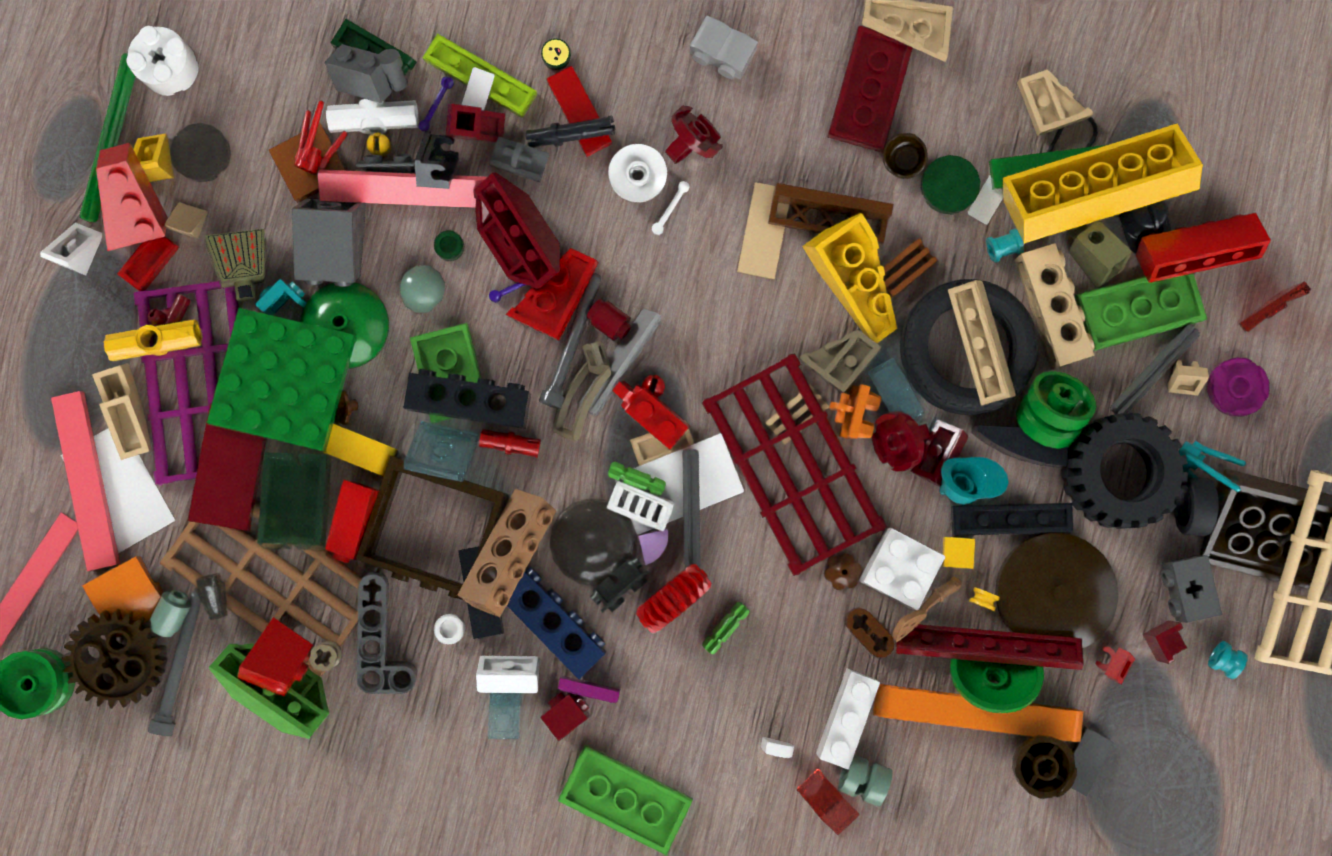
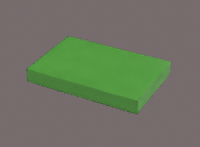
M468 323L410 337L418 370L437 372L436 377L448 378V374L466 376V381L477 383L478 378H482ZM438 386L432 392L434 401H441L446 396L444 386ZM466 391L461 397V402L464 406L472 405L476 400L474 391ZM429 414L432 424L453 419Z

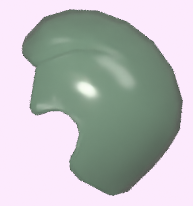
M415 266L407 271L401 279L400 298L405 307L415 313H428L443 299L445 281L440 272L431 266Z

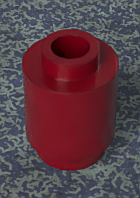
M597 300L587 314V318L591 320V325L612 341H615L617 338L622 340L632 328V325L629 324L631 317L610 301Z

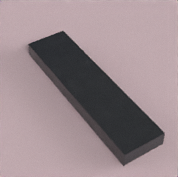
M1072 503L951 506L952 536L1074 533Z

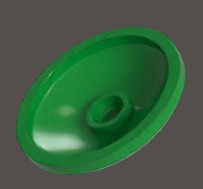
M355 282L350 286H335L334 283H331L316 291L307 301L300 320L302 323L356 336L348 369L363 366L373 360L384 347L389 333V317L384 303L371 289ZM339 317H343L345 320L341 327H337L335 324Z
M951 659L950 662L951 679L959 694L972 705L988 712L1011 713L1027 707L1039 695L1044 681V670L1041 666ZM989 680H996L998 684L992 683Z

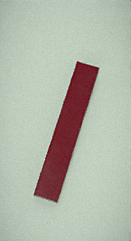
M918 624L909 634L896 642V654L1082 670L1084 666L1082 638Z

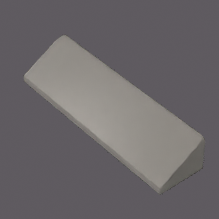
M643 309L633 322L629 333L621 340L608 359L611 375L595 396L588 410L590 414L598 416L613 394L612 390L624 378L660 325L661 315L647 309ZM593 383L590 385V387L588 388V390L586 391V393L584 394V396H583L582 399L580 400V402H579V404H578L579 406H581V404H582V402H583L585 396L587 395V393H588V391L590 390V388H591V386L593 385Z

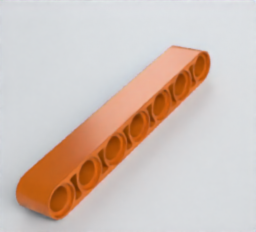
M879 684L874 698L872 715L890 719L1032 737L1037 735L1051 736L1058 740L1081 742L1084 711L1031 703L1016 712L993 713L977 708L960 694Z

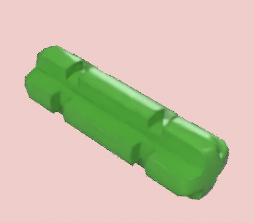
M612 462L608 470L610 478L618 481L622 479L623 483L644 491L648 489L649 493L657 496L662 495L666 486L664 480L657 477L653 479L651 475L631 467L624 468V465L618 462Z
M737 602L731 608L732 612L726 614L712 631L713 634L711 636L708 635L702 642L703 648L710 654H715L721 647V642H725L740 625L738 622L740 620L743 621L749 614V609L741 602Z

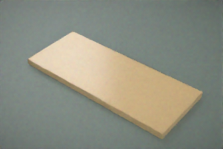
M755 182L737 270L738 273L775 279L785 229L782 226L768 224L775 186ZM778 203L776 218H787L789 204Z

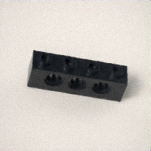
M419 369L418 374L409 372L403 406L407 411L526 429L531 393L525 390V385L507 383V387L495 386L496 381L478 378L477 383L466 381V376L458 374H448V378L436 377L437 372L426 369ZM438 386H444L446 396L441 401H434L432 398L433 390ZM466 391H474L476 394L475 402L472 405L464 406L461 402L462 395ZM497 395H502L506 399L504 408L497 411L491 408V400Z

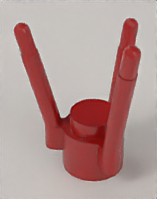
M323 101L318 102L310 131L311 111L307 110L305 112L299 147L294 158L295 167L314 175L317 174L318 169H326L328 161L348 135L346 131H343L323 158L321 157L322 151L312 146L324 107Z

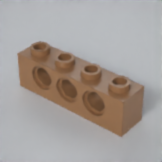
M515 489L457 595L471 606L500 617L508 605L518 582L523 577L533 554L538 549L539 543L551 524L556 510L542 497Z

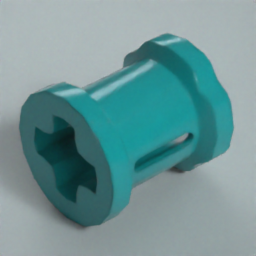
M1015 228L1011 229L1009 234L997 238H986L987 252L994 263L999 262L1002 257L1014 253L1017 255L1024 253L1023 240Z

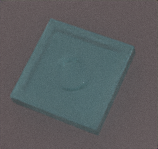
M421 421L404 460V469L463 482L479 441V433Z

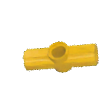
M188 320L160 326L145 325L137 330L105 335L103 342L109 360L118 361L152 354L161 356L169 351L201 346L203 337L198 321ZM154 334H157V343L153 347H150V338Z

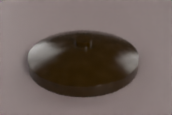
M1041 534L1023 541L1005 558L996 580L995 595L1000 597L996 604L999 614L1010 632L1082 638L1084 649L1097 641L1105 633L1117 609V581L1108 560L1091 543L1070 534Z

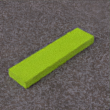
M438 33L422 57L426 63L466 86L474 67L494 74L488 99L521 118L525 116L537 96V91Z

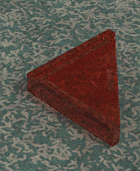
M1304 281L1280 291L1239 323L1240 327L1245 332H1249L1264 319H1269L1288 307L1287 302L1309 294L1311 288Z

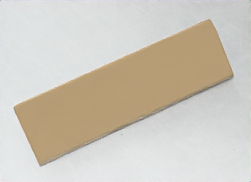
M975 280L948 289L981 405L1016 396L983 282Z

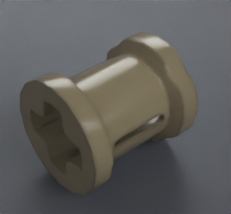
M324 641L311 650L309 658L311 666L315 670L321 671L332 669L342 658L341 647L333 641ZM330 651L332 656L329 657V660L322 661L320 656L323 652Z

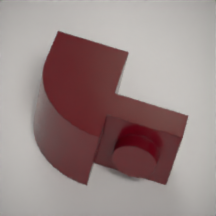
M449 104L446 136L463 140L497 143L498 137L503 138L505 113L485 111L480 107Z

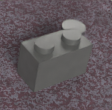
M342 44L324 62L337 91L382 103L392 93L391 90L400 91L408 85V81L401 68L403 66L401 56L395 49H387L376 54Z

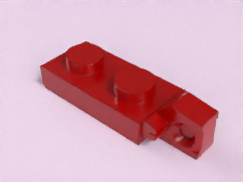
M623 380L619 381L612 390L623 400L621 407L625 409V412L669 450L673 449L691 427L647 388H642L640 385L632 388Z

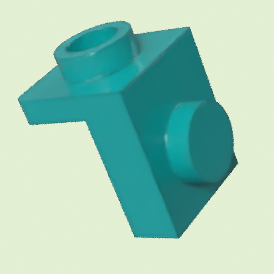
M279 279L273 287L268 286L260 293V300L255 305L263 313L273 316L290 298L304 308L307 302L302 297L306 293L293 281L287 284Z

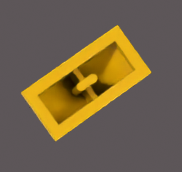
M166 133L137 138L133 150L149 181L154 182L174 178Z

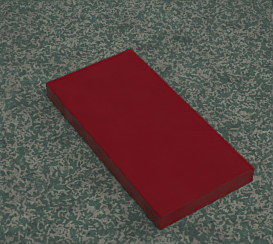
M858 26L827 138L883 153L913 47L873 29Z
M212 403L209 405L208 416ZM206 421L188 516L189 522L250 531L267 438L210 425Z

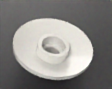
M644 144L628 145L620 149L612 158L608 170L609 181L613 190L621 198L631 202H645L657 196L663 189L667 179L666 163L660 153L650 146ZM635 172H641L644 175L641 180H635L632 176Z

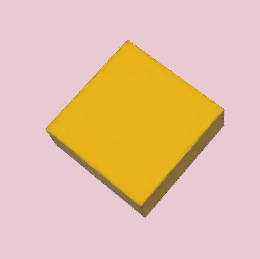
M943 537L942 555L945 556L942 567L974 569L975 539Z

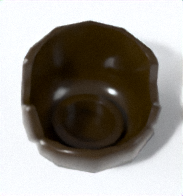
M912 133L895 135L888 140L883 150L885 168L892 175L900 179L914 178L923 171L928 161L925 143Z

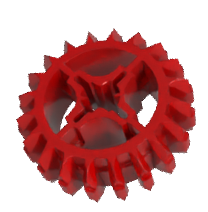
M691 564L637 608L636 615L644 628H647L651 633H656L702 597L711 588L712 583L703 569H700L697 564Z

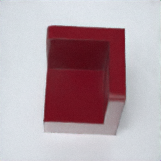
M1168 620L1143 634L1157 661L1169 664L1174 661L1173 655L1187 649L1178 632L1183 629L1181 622Z

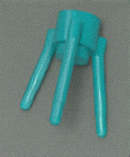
M1186 440L1178 450L1180 456L1186 455L1188 464L1182 466L1183 472H1187L1189 478H1198L1191 469L1195 471L1199 467L1234 491L1239 492L1241 490L1240 486L1202 462L1206 456L1201 454V452L1240 466L1246 465L1244 460L1206 447L1196 440L1193 444Z

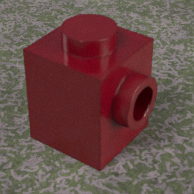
M560 692L548 702L550 708L540 718L556 739L560 741L588 719L589 714L587 710L590 707L581 695L575 696L573 693H568L565 696Z

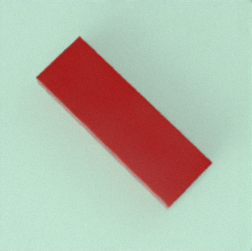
M572 66L546 78L568 123L599 118ZM609 135L578 140L586 157L612 145Z

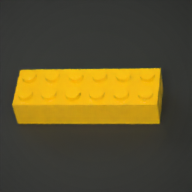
M1177 123L1004 177L1003 199L1023 242L1027 243L1199 190L1203 164Z

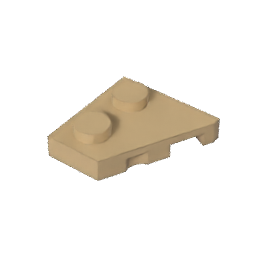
M1048 70L1021 78L1017 82L1037 136L1083 121L1093 115L1092 110L1089 107L1085 109L1073 98L1075 94L1067 87L1062 86L1058 79Z

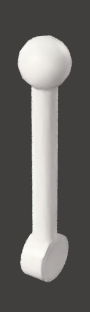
M686 181L679 183V190L660 221L653 224L652 232L655 235L663 233L664 223L683 193L689 190L690 186Z

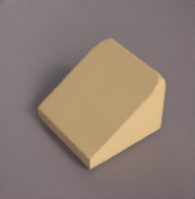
M179 202L166 220L165 227L171 231L199 239L208 212Z

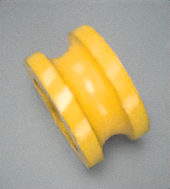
M974 587L975 596L970 598L969 602L995 611L994 603L999 601L1000 597Z

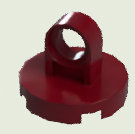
M682 105L671 118L673 127L679 136L670 144L665 153L674 164L685 159L692 151L705 158H713L723 148V144L717 143L721 137L713 124L702 114L696 117L690 113L693 109L690 106Z
M901 411L889 412L880 416L875 424H878L876 432L872 434L874 451L883 464L888 463L894 467L891 470L895 472L906 471L918 465L924 455V440L931 438L927 424L918 426L917 422L909 414Z

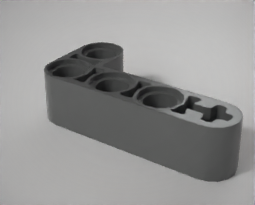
M381 572L366 574L358 587L357 685L360 690L368 694H403L412 690L418 674L417 669L410 662L387 661L389 583L386 576ZM372 579H375L376 584L381 585L382 588L377 590L375 601L365 603V600L370 601L372 598V589L366 588V585ZM371 609L377 610L381 614V622L377 624L369 623L365 617L366 611ZM368 640L377 641L380 644L381 651L377 654H370L365 649V642ZM371 670L377 672L380 676V682L369 684L364 678V673ZM401 670L407 671L411 676V681L407 684H400L395 679V673Z

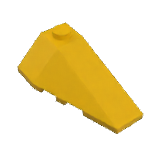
M862 213L825 229L802 246L818 273L867 337L875 343H879L898 329L891 297L887 294L884 282V267L880 264L877 251L879 249L878 240Z

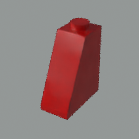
M343 480L325 550L333 552L332 558L345 563H349L350 559L356 560L379 490L358 482Z

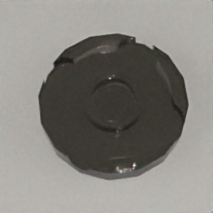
M196 123L184 127L176 134L171 143L170 156L172 164L180 174L191 181L202 183L216 179L217 175L226 170L229 166L231 150L230 144L222 132L212 125Z

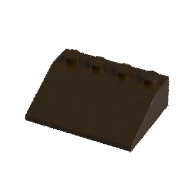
M1224 469L1222 475L1240 486L1241 490L1236 492L1219 481L1216 488L1219 507L1217 522L1212 533L1204 536L1200 555H1208L1211 565L1280 581L1292 543L1290 537L1291 534L1295 533L1308 489ZM1321 492L1307 537L1325 540L1332 517L1331 494ZM1309 545L1304 546L1293 585L1310 588L1322 548Z

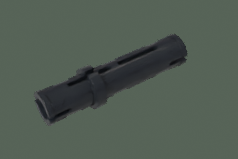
M611 115L564 125L552 123L547 128L527 130L526 140L531 139V142L527 144L532 148L552 144L557 147L562 146L563 142L610 134L615 135L616 128L615 125H611L614 122Z

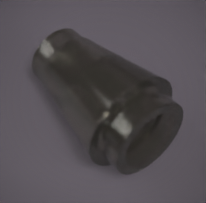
M220 573L209 574L196 579L197 586L195 590L209 615V619L215 620L227 616L225 579L221 578Z

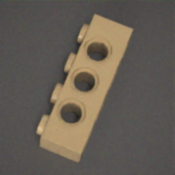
M1056 243L1019 255L1014 261L1052 370L1094 356V341L1092 336L1086 333L1083 324L1085 321L1084 312L1076 304L1074 298L1075 286L1072 279L1067 278L1064 269L1066 264L1065 257L1062 251L1058 250ZM1042 272H1047L1051 275L1052 285L1043 282L1041 278ZM1052 299L1061 303V313H1057L1052 309ZM1062 327L1070 330L1072 335L1070 341L1062 338Z

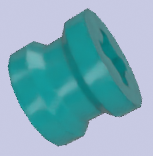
M1222 641L1213 649L1208 660V666L1214 670H1222L1229 679H1235L1245 668L1248 655L1241 650H1233L1231 644Z

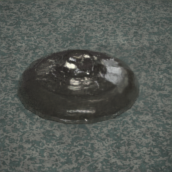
M589 498L574 502L560 513L552 527L550 548L553 560L565 576L578 584L598 586L607 577L614 581L617 577L613 572L624 564L628 558L632 560L635 557L638 539L633 523L629 517L607 509L609 500Z

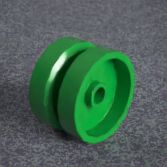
M1048 371L1041 373L1035 378L1028 393L1018 405L1016 417L1023 432L1031 439L1044 446L1059 449L1069 447L1077 440L1083 427L1093 417L1097 405L1094 395L1080 380L1066 373Z
M48 648L12 653L1 660L0 711L8 717L23 720L49 714L63 707L72 696L75 683L68 684L67 682L74 676L73 673L63 672V669L70 665V662L62 660L64 655L57 650Z

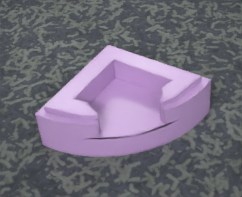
M668 529L639 535L645 565L657 560L664 552L668 542Z

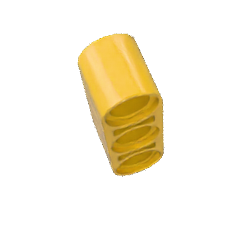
M333 424L327 449L324 453L384 476L390 457H395L398 449Z

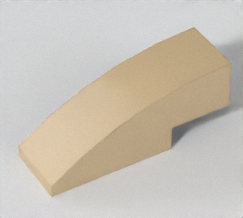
M126 363L92 374L103 401L99 405L120 459L124 460L151 451L143 407L129 364Z

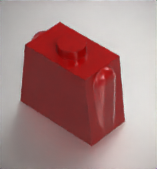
M273 617L239 666L238 679L285 697L294 681L300 682L309 668V665L306 663L311 656L313 644Z

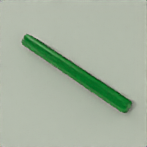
M126 53L121 56L79 214L82 220L91 223L97 222L101 209L96 172L100 150L118 145L136 77L127 65L128 54Z

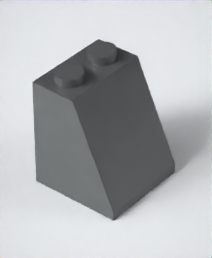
M307 198L292 208L295 280H304V283L308 285L322 284V281L334 282L335 286H350L361 276L366 203L320 201V198Z

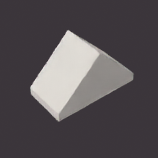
M74 223L41 251V257L86 275L101 242L102 233Z

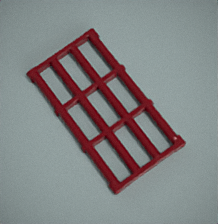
M795 353L789 354L788 357L701 402L707 414H711L734 458L732 461L734 465H738L762 511L760 512L762 518H766L789 562L787 565L793 576L800 575L807 568L872 534L884 531L888 527L882 515H878L855 472V469H857L855 464H851L827 419L828 414L826 411L823 412L799 367L801 363ZM785 366L813 416L799 425L795 423L770 376L771 373ZM760 380L786 429V432L773 439H770L744 390L745 387ZM734 394L760 443L759 446L746 453L741 448L718 404V401ZM814 423L817 424L841 469L826 478L800 432ZM788 437L791 438L814 482L813 485L798 492L774 444ZM761 451H764L788 498L773 506L748 461V458ZM842 476H845L871 525V528L858 535H855L828 484ZM817 489L845 540L831 549L828 548L802 497ZM790 503L818 553L816 557L802 563L775 512Z

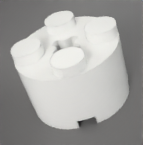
M145 26L129 46L126 60L127 65L134 75L152 91L169 96L181 90L185 91L194 83L198 74V62L193 50L174 31L164 27Z

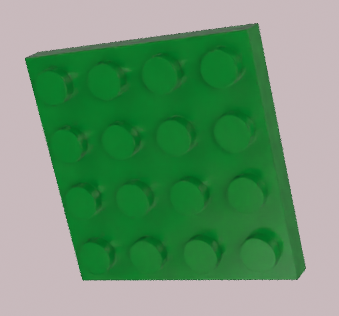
M238 308L207 424L326 452L356 336Z

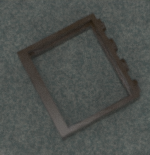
M391 456L356 560L364 562L363 567L370 569V571L380 573L381 569L392 572V578L404 582H409V579L412 578L421 581L419 586L437 592L438 587L449 590V597L463 600L457 595L463 583L375 554L401 475L406 473L494 502L476 559L502 514L509 494Z

